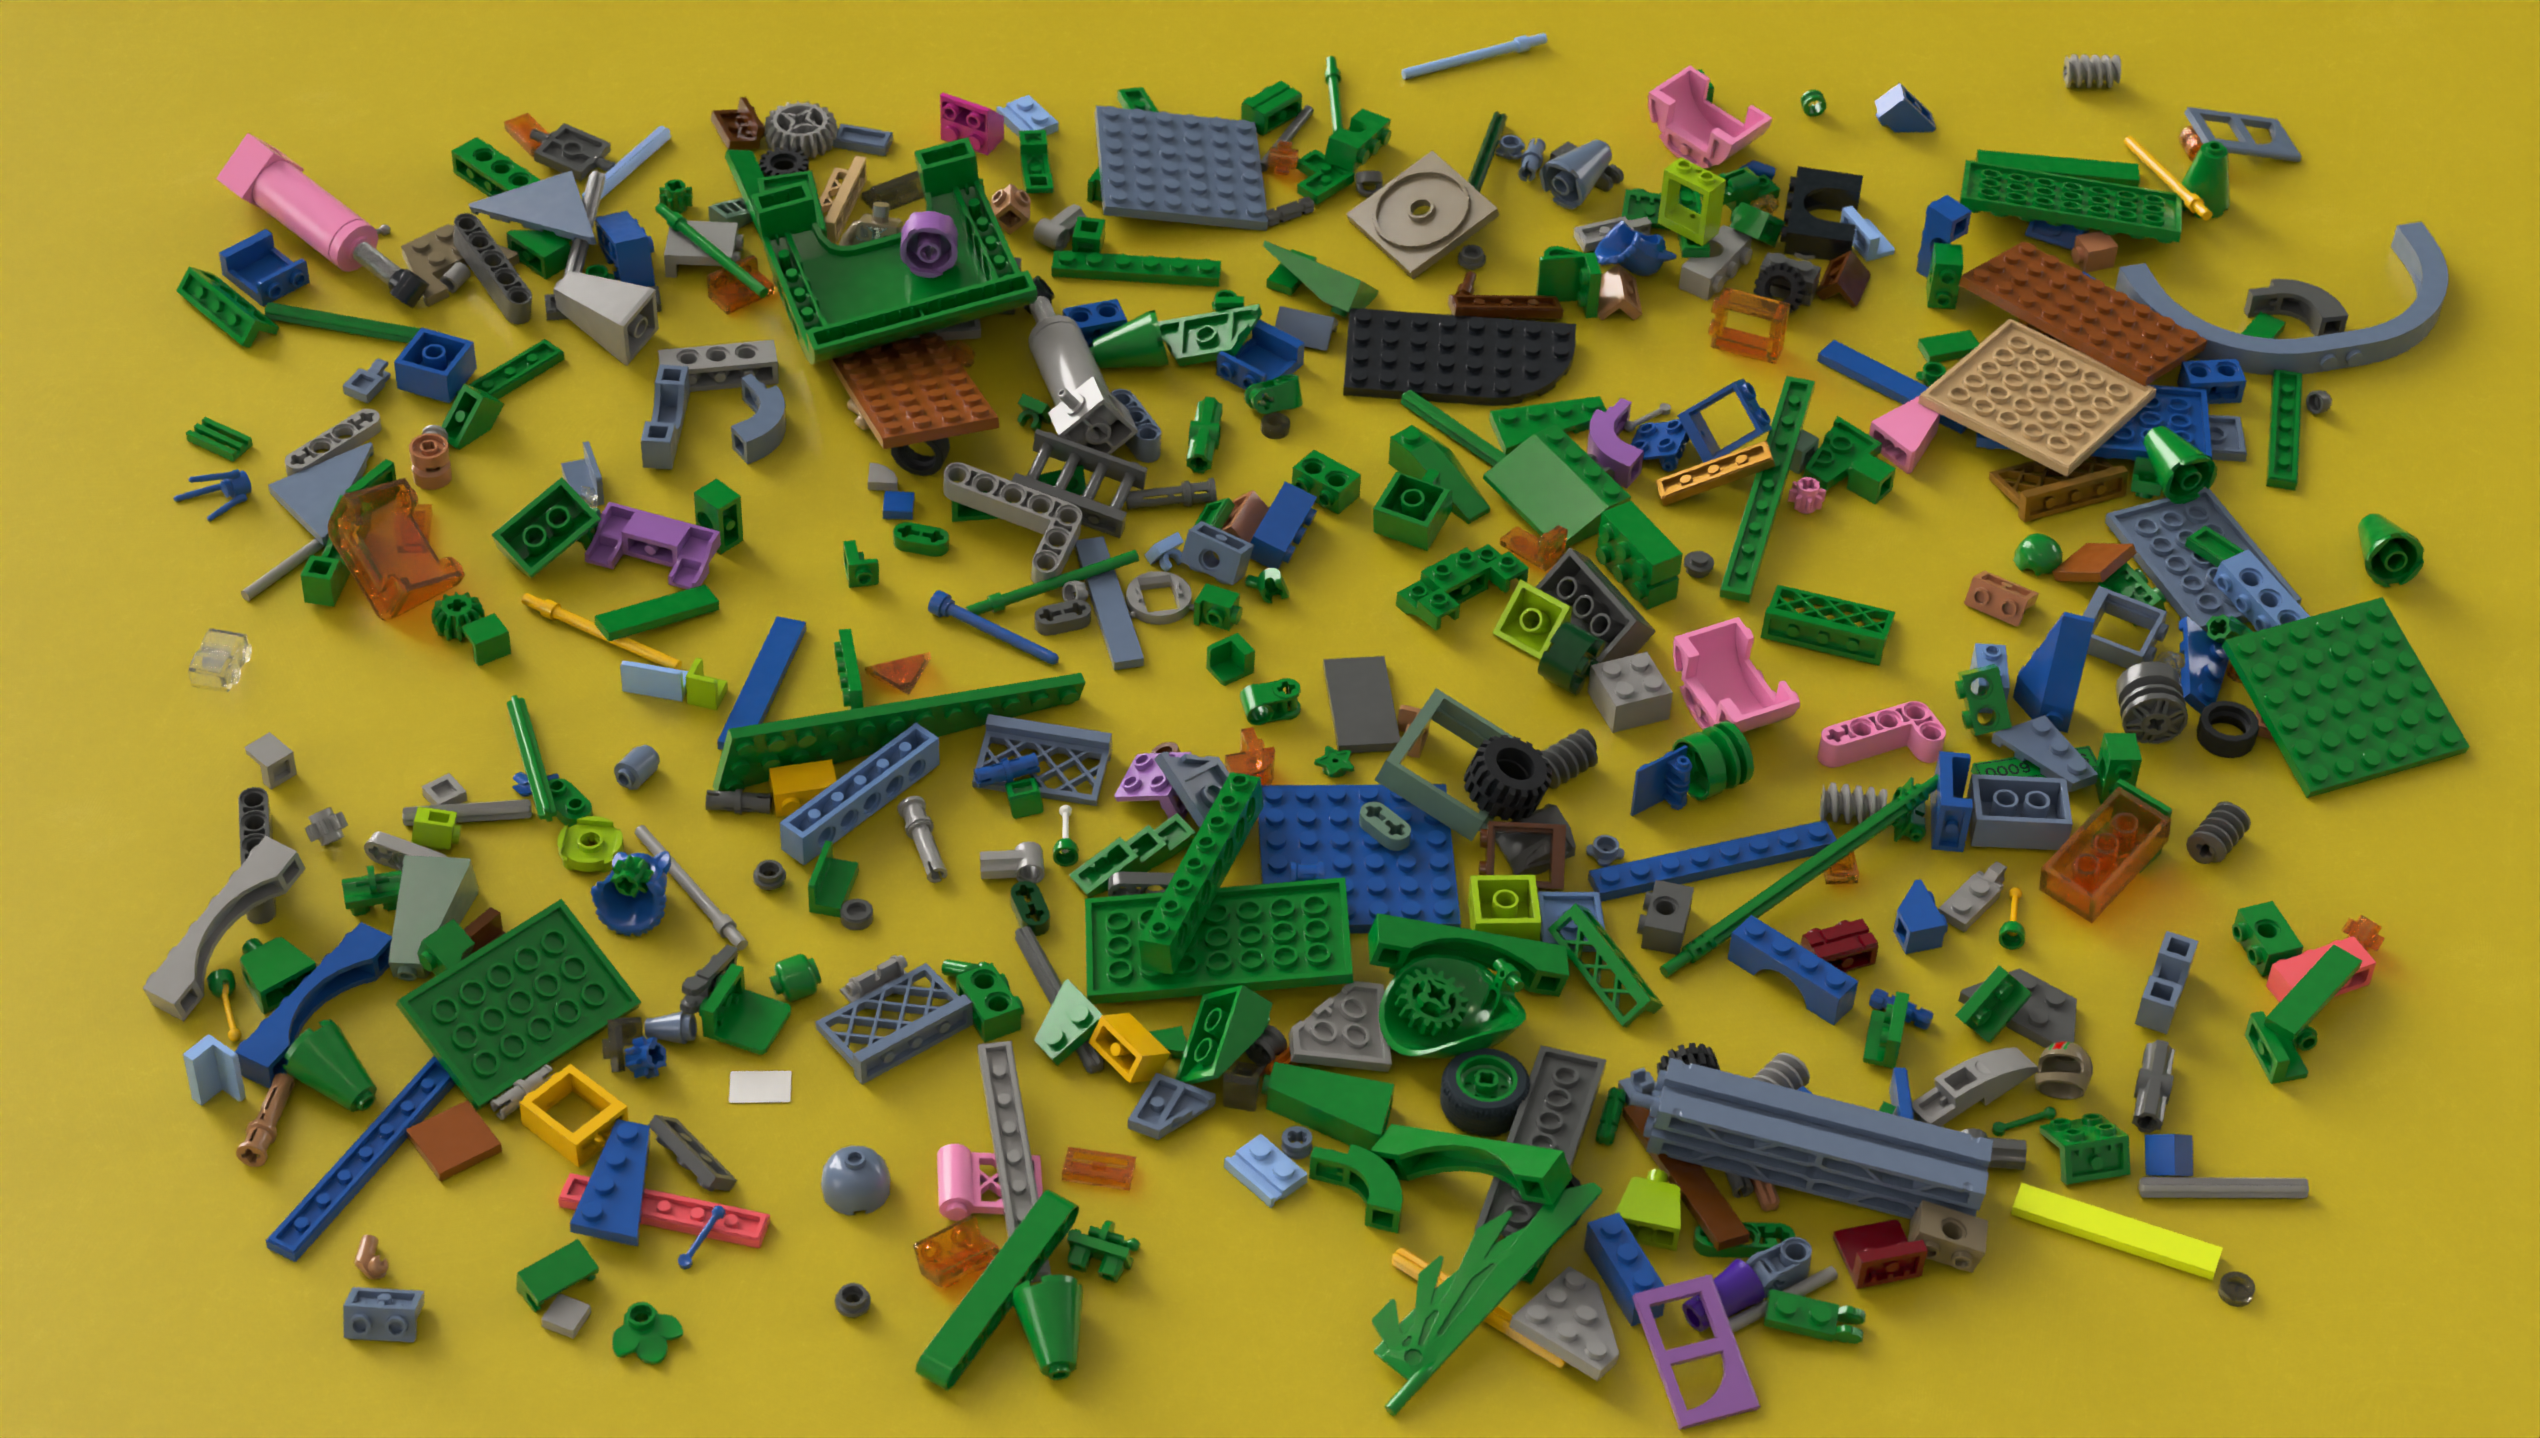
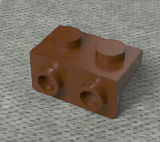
M740 97L737 110H712L710 120L727 149H759L761 138L765 135V127L746 97Z

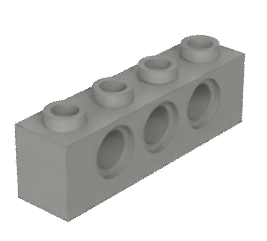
M774 340L658 350L659 364L688 366L690 392L742 387L741 377L752 374L759 382H763L765 385L779 384L778 361Z

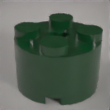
M1565 622L1551 638L1550 642L1553 645L1549 652L1544 651L1539 662L1538 674L1568 692L1578 695L1584 686V679L1590 676L1591 665L1600 663L1596 659L1602 653L1606 642L1575 624Z

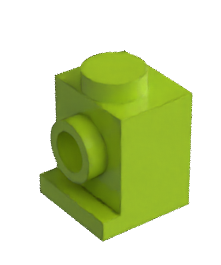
M418 806L411 842L426 846L432 850H450L452 843L459 844L461 825L456 824L457 812Z

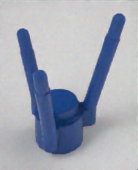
M238 469L225 473L193 476L189 478L191 483L221 481L219 484L174 496V501H181L222 490L225 497L231 496L233 499L207 517L208 521H212L236 504L247 501L246 494L252 491L251 482L246 472L243 470L239 471Z

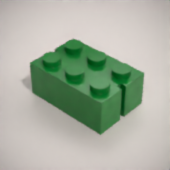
M1632 501L1601 512L1598 529L1600 536L1598 537L1596 549L1598 561L1605 565L1614 575L1615 579L1622 583L1631 593L1632 597L1639 601L1646 610L1676 599L1679 577L1677 575L1680 574L1683 553Z

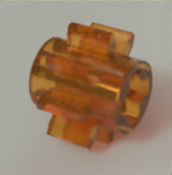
M1279 141L1277 142V147H1270L1268 166L1275 167L1274 174L1287 175L1289 174V169L1296 170L1298 150L1291 149L1292 142Z
M2360 915L2357 922L2349 918L2341 930L2348 934L2347 938L2354 936L2366 951L2369 948L2378 951L2385 939L2378 935L2382 926L2363 915Z

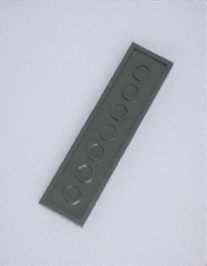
M1541 1045L1529 1077L1531 1084L1529 1094L1527 1093L1528 1096L1519 1105L1506 1142L1562 1150L1571 1171L1605 1072L1606 1060ZM1494 1176L1475 1227V1232L1480 1226L1510 1210L1512 1211V1218L1498 1238V1242L1526 1227L1544 1203L1523 1200L1512 1186Z

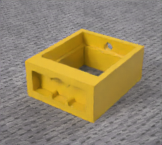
M569 1064L560 1072L554 1073L547 1082L535 1091L529 1092L519 1102L522 1125L578 1168L604 1148L617 1119L629 1121L627 1106L572 1064ZM571 1092L577 1094L600 1112L574 1133L546 1113L547 1110Z

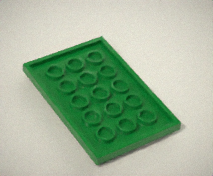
M560 899L398 999L396 1006L476 1111H478L492 1100L497 1099L513 1088V1083L517 1080H525L541 1069L542 1066L550 1065L637 1009L641 1001L565 902Z

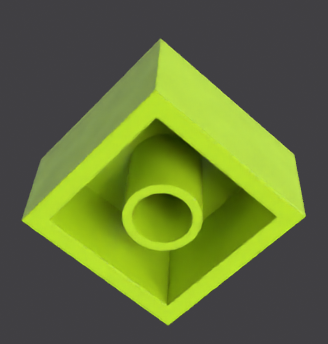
M1470 875L1468 910L1471 930L1539 941L1541 915L1535 875Z

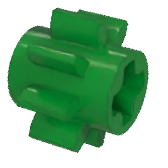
M670 180L665 184V188H659V202L665 204L673 212L682 214L687 210V206H693L692 187H686L683 181Z
M628 855L625 862L618 859L612 869L614 875L610 881L615 883L619 893L635 898L639 891L644 893L648 891L646 882L650 880L654 871L649 870L646 860Z

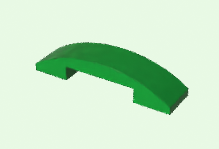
M1046 130L1019 131L1024 191L1027 194L1054 193L1052 173H1050Z

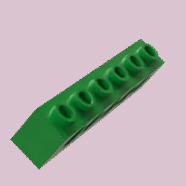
M478 137L451 150L454 173L488 197L540 181L539 178L531 174L527 169L522 168L508 156L503 155ZM565 238L568 242L572 241V239Z

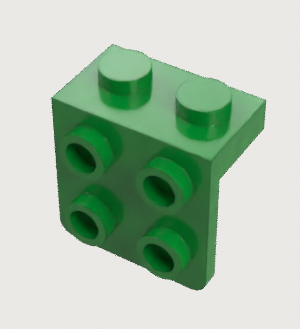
M731 963L724 975H719L713 992L709 998L705 997L699 1009V1016L702 1017L704 1037L758 1055H763L768 1051L791 1015V1006L789 1004L745 990L744 967Z

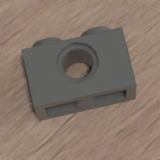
M1660 880L1655 881L1653 892L1647 891L1645 895L1643 910L1648 911L1647 915L1641 914L1638 923L1637 933L1643 934L1641 948L1674 955L1680 953L1691 910L1694 887Z

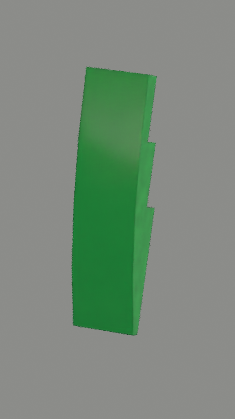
M1176 813L1155 830L1148 825L1126 842L1119 837L1069 874V876L1086 896L1090 898L1108 891V879L1114 873L1148 872L1170 859L1192 843L1196 832Z

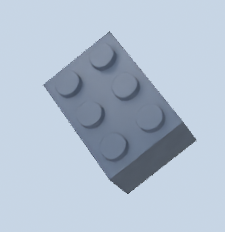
M1971 774L1966 797L1973 799V809L1969 823L1971 846L2067 850L2073 823L2066 779Z

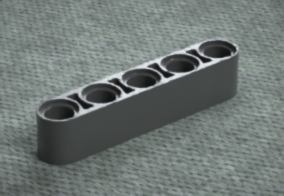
M470 213L456 216L454 219V246L505 318L513 324H525L531 318V291L479 218Z
M259 787L245 789L238 798L241 865L249 857L250 851L265 836L273 839L272 816L268 794ZM276 897L247 912V919L254 924H264L271 921L276 914Z

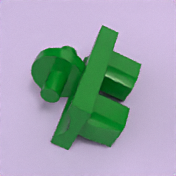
M370 865L367 866V876L342 879L346 910L351 909L354 916L366 915L370 911V906L383 904V909L387 911L396 910L401 870L375 874L374 866Z
M1106 1220L1102 1228L1090 1226L1088 1235L1072 1230L1069 1233L1067 1241L1070 1250L1067 1263L1069 1268L1086 1272L1091 1258L1102 1261L1098 1270L1099 1277L1116 1283L1124 1268L1131 1269L1134 1259L1130 1257V1248L1121 1246L1124 1236L1114 1233L1115 1223Z

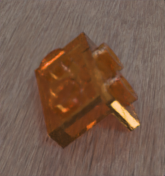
M972 1215L913 1245L921 1275L940 1288L952 1286L960 1278L974 1271H981L987 1268L999 1252L998 1245L981 1235L977 1219Z

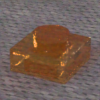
M1854 851L1823 872L1826 884L1858 883L1859 870Z

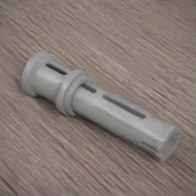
M910 796L899 803L897 811L900 817L905 820L907 836L915 842L927 874V879L934 883L940 882L942 880L938 871H940L945 879L947 869L943 864L932 835L933 821L926 815L924 799L919 796Z

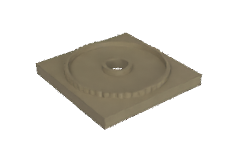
M1433 151L1347 213L1348 220L1412 279L1419 276L1500 215L1496 206ZM1418 207H1430V210L1424 215L1417 216L1412 214Z

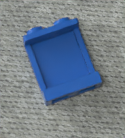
M267 229L219 252L222 275L261 306H265L310 283L307 262L304 259L293 262L274 247L273 234Z
M1259 319L1252 330V338L1241 346L1235 357L1224 351L1217 354L1216 375L1246 390L1254 383L1293 374L1304 363L1305 342Z
M1939 751L1934 774H1938L1937 789L1930 794L1932 850L1964 851L1973 809V799L1963 798L1971 762L1970 754Z

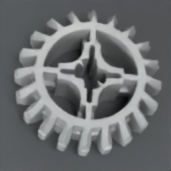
M797 101L796 104L787 102L786 106H777V110L770 111V116L766 117L764 137H766L768 148L773 149V151L776 147H779L780 150H784V147H789V150L797 148L798 152L803 151L805 156L807 155V157L815 159L817 154L824 155L825 151L832 150L833 140L837 138L838 127L833 113L828 112L827 107L820 108L819 103L812 105L809 101L806 103H799Z

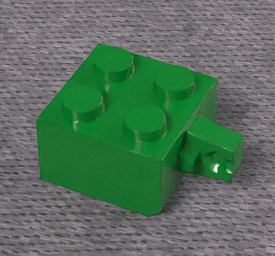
M1431 468L1428 469L1422 479L1396 472L1373 508L1374 533L1428 551L1453 510V490L1439 486L1440 472Z

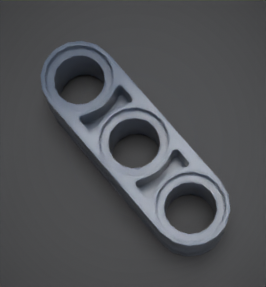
M1126 389L1112 391L1111 394L1128 409L1138 430V433L1125 442V444L1139 461L1149 463L1158 460L1161 454V430L1131 391Z

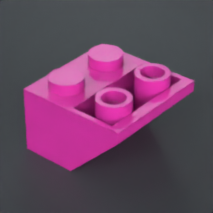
M946 93L940 95L942 140L951 142L968 137L974 151L989 155L1004 139V116L990 108Z

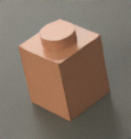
M2102 230L2076 235L2074 248L2071 251L2072 260L2086 273L2114 267L2118 245L2109 234L2103 233Z

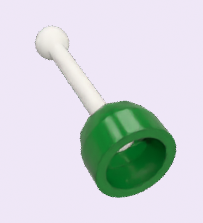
M1062 805L1059 809V813L1062 816V839L1058 840L1053 847V860L1056 864L1067 867L1074 865L1078 861L1079 849L1077 844L1069 839V816L1072 813V809L1069 805Z

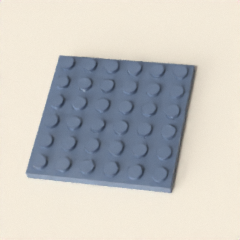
M1096 106L1094 115L1103 215L1267 231L1268 218L1264 214L1267 211L1255 122L1222 119L1220 117H1201L1192 114H1172L1164 111L1153 112L1141 109L1116 108L1113 106Z

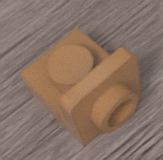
M1401 705L1398 714V730L1406 732L1421 709ZM1430 723L1407 756L1420 758L1429 734Z

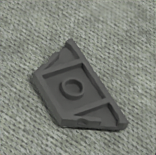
M2020 968L2008 972L2032 993V996L2005 1027L2044 1048L2061 1041L2074 1043L2077 999ZM1983 982L1963 989L1960 992L1958 1001L1965 1004Z

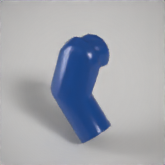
M1755 160L1740 167L1747 166L1757 176L1765 174L1770 180L1773 179L1776 171L1775 167Z

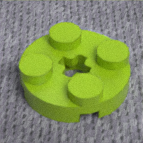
M587 816L577 819V824L569 829L567 824L558 835L559 856L563 861V866L568 870L609 872L612 870L614 856L618 852H623L624 849L621 830L619 829L618 831L613 826V822L604 817ZM590 841H594L596 844L594 846H585Z

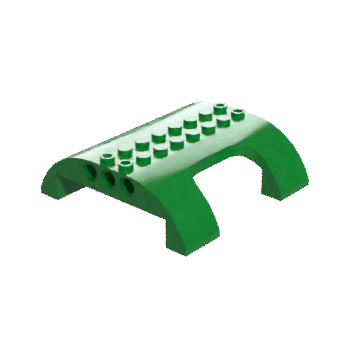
M968 137L914 151L917 170L927 205L926 211H934L950 216L958 231L956 263L951 269L949 268L942 272V275L938 277L925 278L917 276L903 263L900 255L901 232L856 245L840 246L832 243L822 234L817 224L814 200L806 180L751 195L758 228L773 278L805 357L811 364L1036 302L1037 288L1029 270L1020 272L981 186L978 176L977 157Z

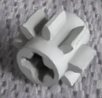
M329 807L308 817L311 825H308L305 830L311 842L318 839L323 847L345 837L341 829L348 826V823L342 811L334 814L332 808Z

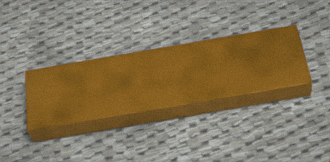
M1766 440L1655 481L1662 503L1666 506L1775 467V463Z

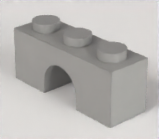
M1722 225L1719 228V234L1709 241L1710 258H1689L1682 265L1679 288L1708 301L1716 292L1719 293L1729 278L1735 277L1738 269L1743 264L1746 265L1750 261L1753 250L1750 249L1752 237Z

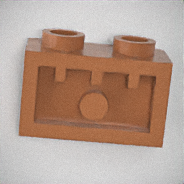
M1983 571L1973 577L1964 603L1969 607L2009 624L2019 626L2026 609L2035 605L2039 593Z

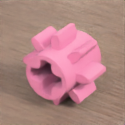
M1804 477L1798 482L1793 481L1792 489L1789 490L1788 501L1795 502L1794 509L1798 512L1809 514L1816 509H1821L1822 502L1825 500L1826 489H1819L1820 482L1816 479Z

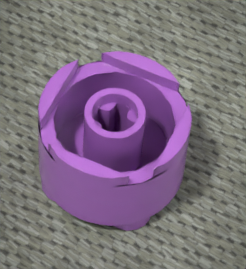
M934 211L912 213L901 232L900 255L903 263L910 268L912 273L925 278L938 277L942 275V272L949 268L951 269L956 263L958 253V231L953 219L950 216Z

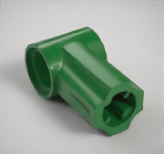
M2224 614L2216 617L2212 616L2206 623L2208 627L2207 635L2212 640L2221 644L2226 639L2253 632L2234 616L2228 617Z

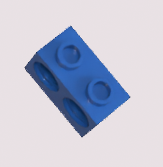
M1117 299L1063 308V316H1068L1076 321L1089 347H1093L1092 341L1127 323V318Z
M2238 359L2182 361L2177 384L2178 387L2206 389L2208 404L2241 403L2246 379Z

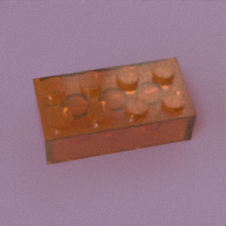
M2118 786L2042 866L2039 890L2090 923H2093L2168 842L2171 818Z

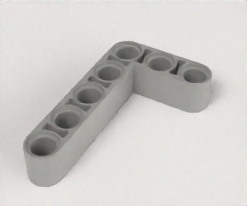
M951 463L945 468L943 492L948 499L1044 534L1032 560L1031 579L1033 583L1061 575L1081 532L1082 511L1078 506L964 463Z

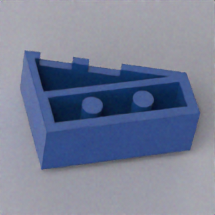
M628 211L596 217L595 225L598 243L608 265L614 263L617 271L613 272L615 279L645 287L656 286L651 253L654 252V244L651 236L646 235L644 227H640L637 219H633Z

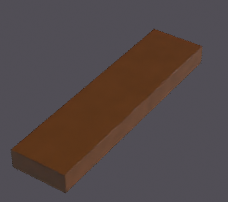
M1449 295L1447 303L1454 317L1562 319L1564 312L1556 296Z

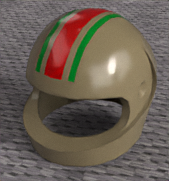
M2069 1041L2053 1043L2040 1056L2038 1072L2034 1075L2036 1089L2040 1093L2052 1098H2080L2085 1094L2090 1083L2093 1065L2088 1053L2079 1045Z

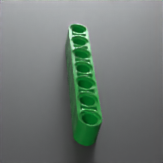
M1046 1190L1040 1196L924 1350L917 1362L916 1374L945 1390H950L1013 1307L1011 1295L1013 1290L1021 1283L1033 1280L1071 1229L1079 1213L1078 1205L1050 1190Z

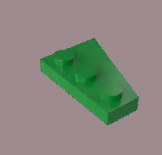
M1837 416L1832 429L1826 433L1824 442L1820 448H1817L1805 467L1803 478L1811 477L1820 482V488L1827 491L1847 477V470L1854 460L1858 461L1866 453L1874 457L1881 453L1883 443Z

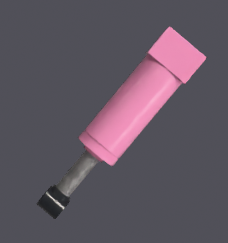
M247 133L216 179L240 198L265 210L342 271L350 272L364 266L389 285L390 293L409 307L414 308L430 284L412 271L401 269L377 251V230L303 174L304 168L279 149Z

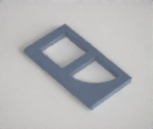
M2187 107L2184 113L2203 144L2217 141L2227 148L2228 153L2300 162L2301 160L2300 153L2278 119ZM2205 121L2227 123L2238 141L2216 139ZM2245 126L2268 129L2272 136V142L2256 144Z

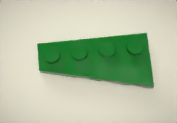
M851 629L839 630V642H834L835 660H837V672L842 691L843 706L848 707V710L863 708V690Z

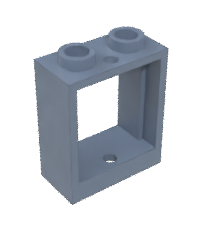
M2098 586L2083 614L2085 617L2095 619L2087 654L2126 669L2142 662L2153 661L2157 651L2155 647L2157 641L2163 642L2168 632L2169 625L2165 624L2167 611ZM2104 613L2151 630L2140 652L2094 635Z

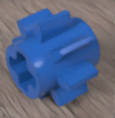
M643 1036L632 1039L634 1047L624 1050L626 1052L625 1066L634 1072L635 1078L645 1076L648 1079L659 1076L657 1068L667 1065L665 1062L666 1049L660 1043H657L656 1037L646 1039Z

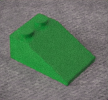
M1244 985L1204 994L1175 1079L1191 1085L1219 1078L1264 1033L1270 1021L1269 1014L1273 1003Z

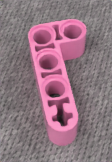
M1911 701L1824 728L1821 733L1817 758L1822 765L1834 768L1907 746L1920 761L1933 763L1938 760L1939 751L1943 750L1946 730L1928 706L1918 701Z

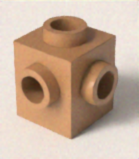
M1011 183L1003 190L999 189L995 192L991 199V208L1000 227L1011 235L1030 220L1031 199L1025 191L1019 190Z

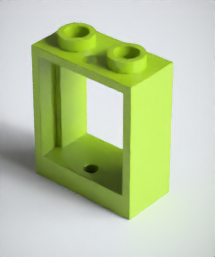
M1682 157L1678 158L1664 169L1658 223L1701 246L1705 245L1719 234L1726 180ZM1681 184L1703 195L1701 215L1678 203Z

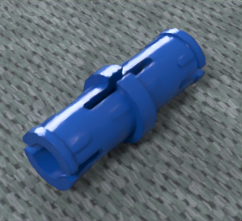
M1034 752L1008 760L1006 757L1000 759V763L975 768L973 772L976 775L974 776L976 784L980 789L1003 781L1010 783L1013 782L1014 778L1039 773L1040 767Z

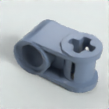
M1791 1237L1765 1251L1755 1253L1746 1261L1759 1277L1764 1288L1765 1298H1767L1770 1289L1782 1291L1808 1277L1812 1247L1805 1239Z

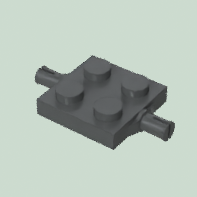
M563 123L556 131L548 134L536 128L530 133L531 140L542 143L534 152V161L561 173L572 170L574 178L580 181L595 168L608 172L616 165L615 162L604 159L611 152V143Z

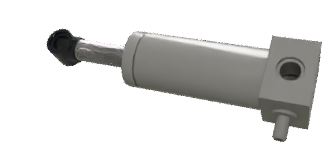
M1036 276L1033 281L1037 288V300L1035 303L1023 307L1033 315L1036 326L1031 330L1028 339L1029 348L1055 404V407L1048 414L1059 437L1111 455L1138 433L1136 425L1128 409L1110 393L1076 321L1068 316L1055 314L1051 301L1055 298V295L1041 277Z

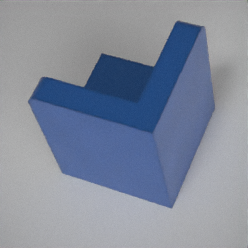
M2181 1134L2145 1135L2146 1175L2193 1176V1136Z

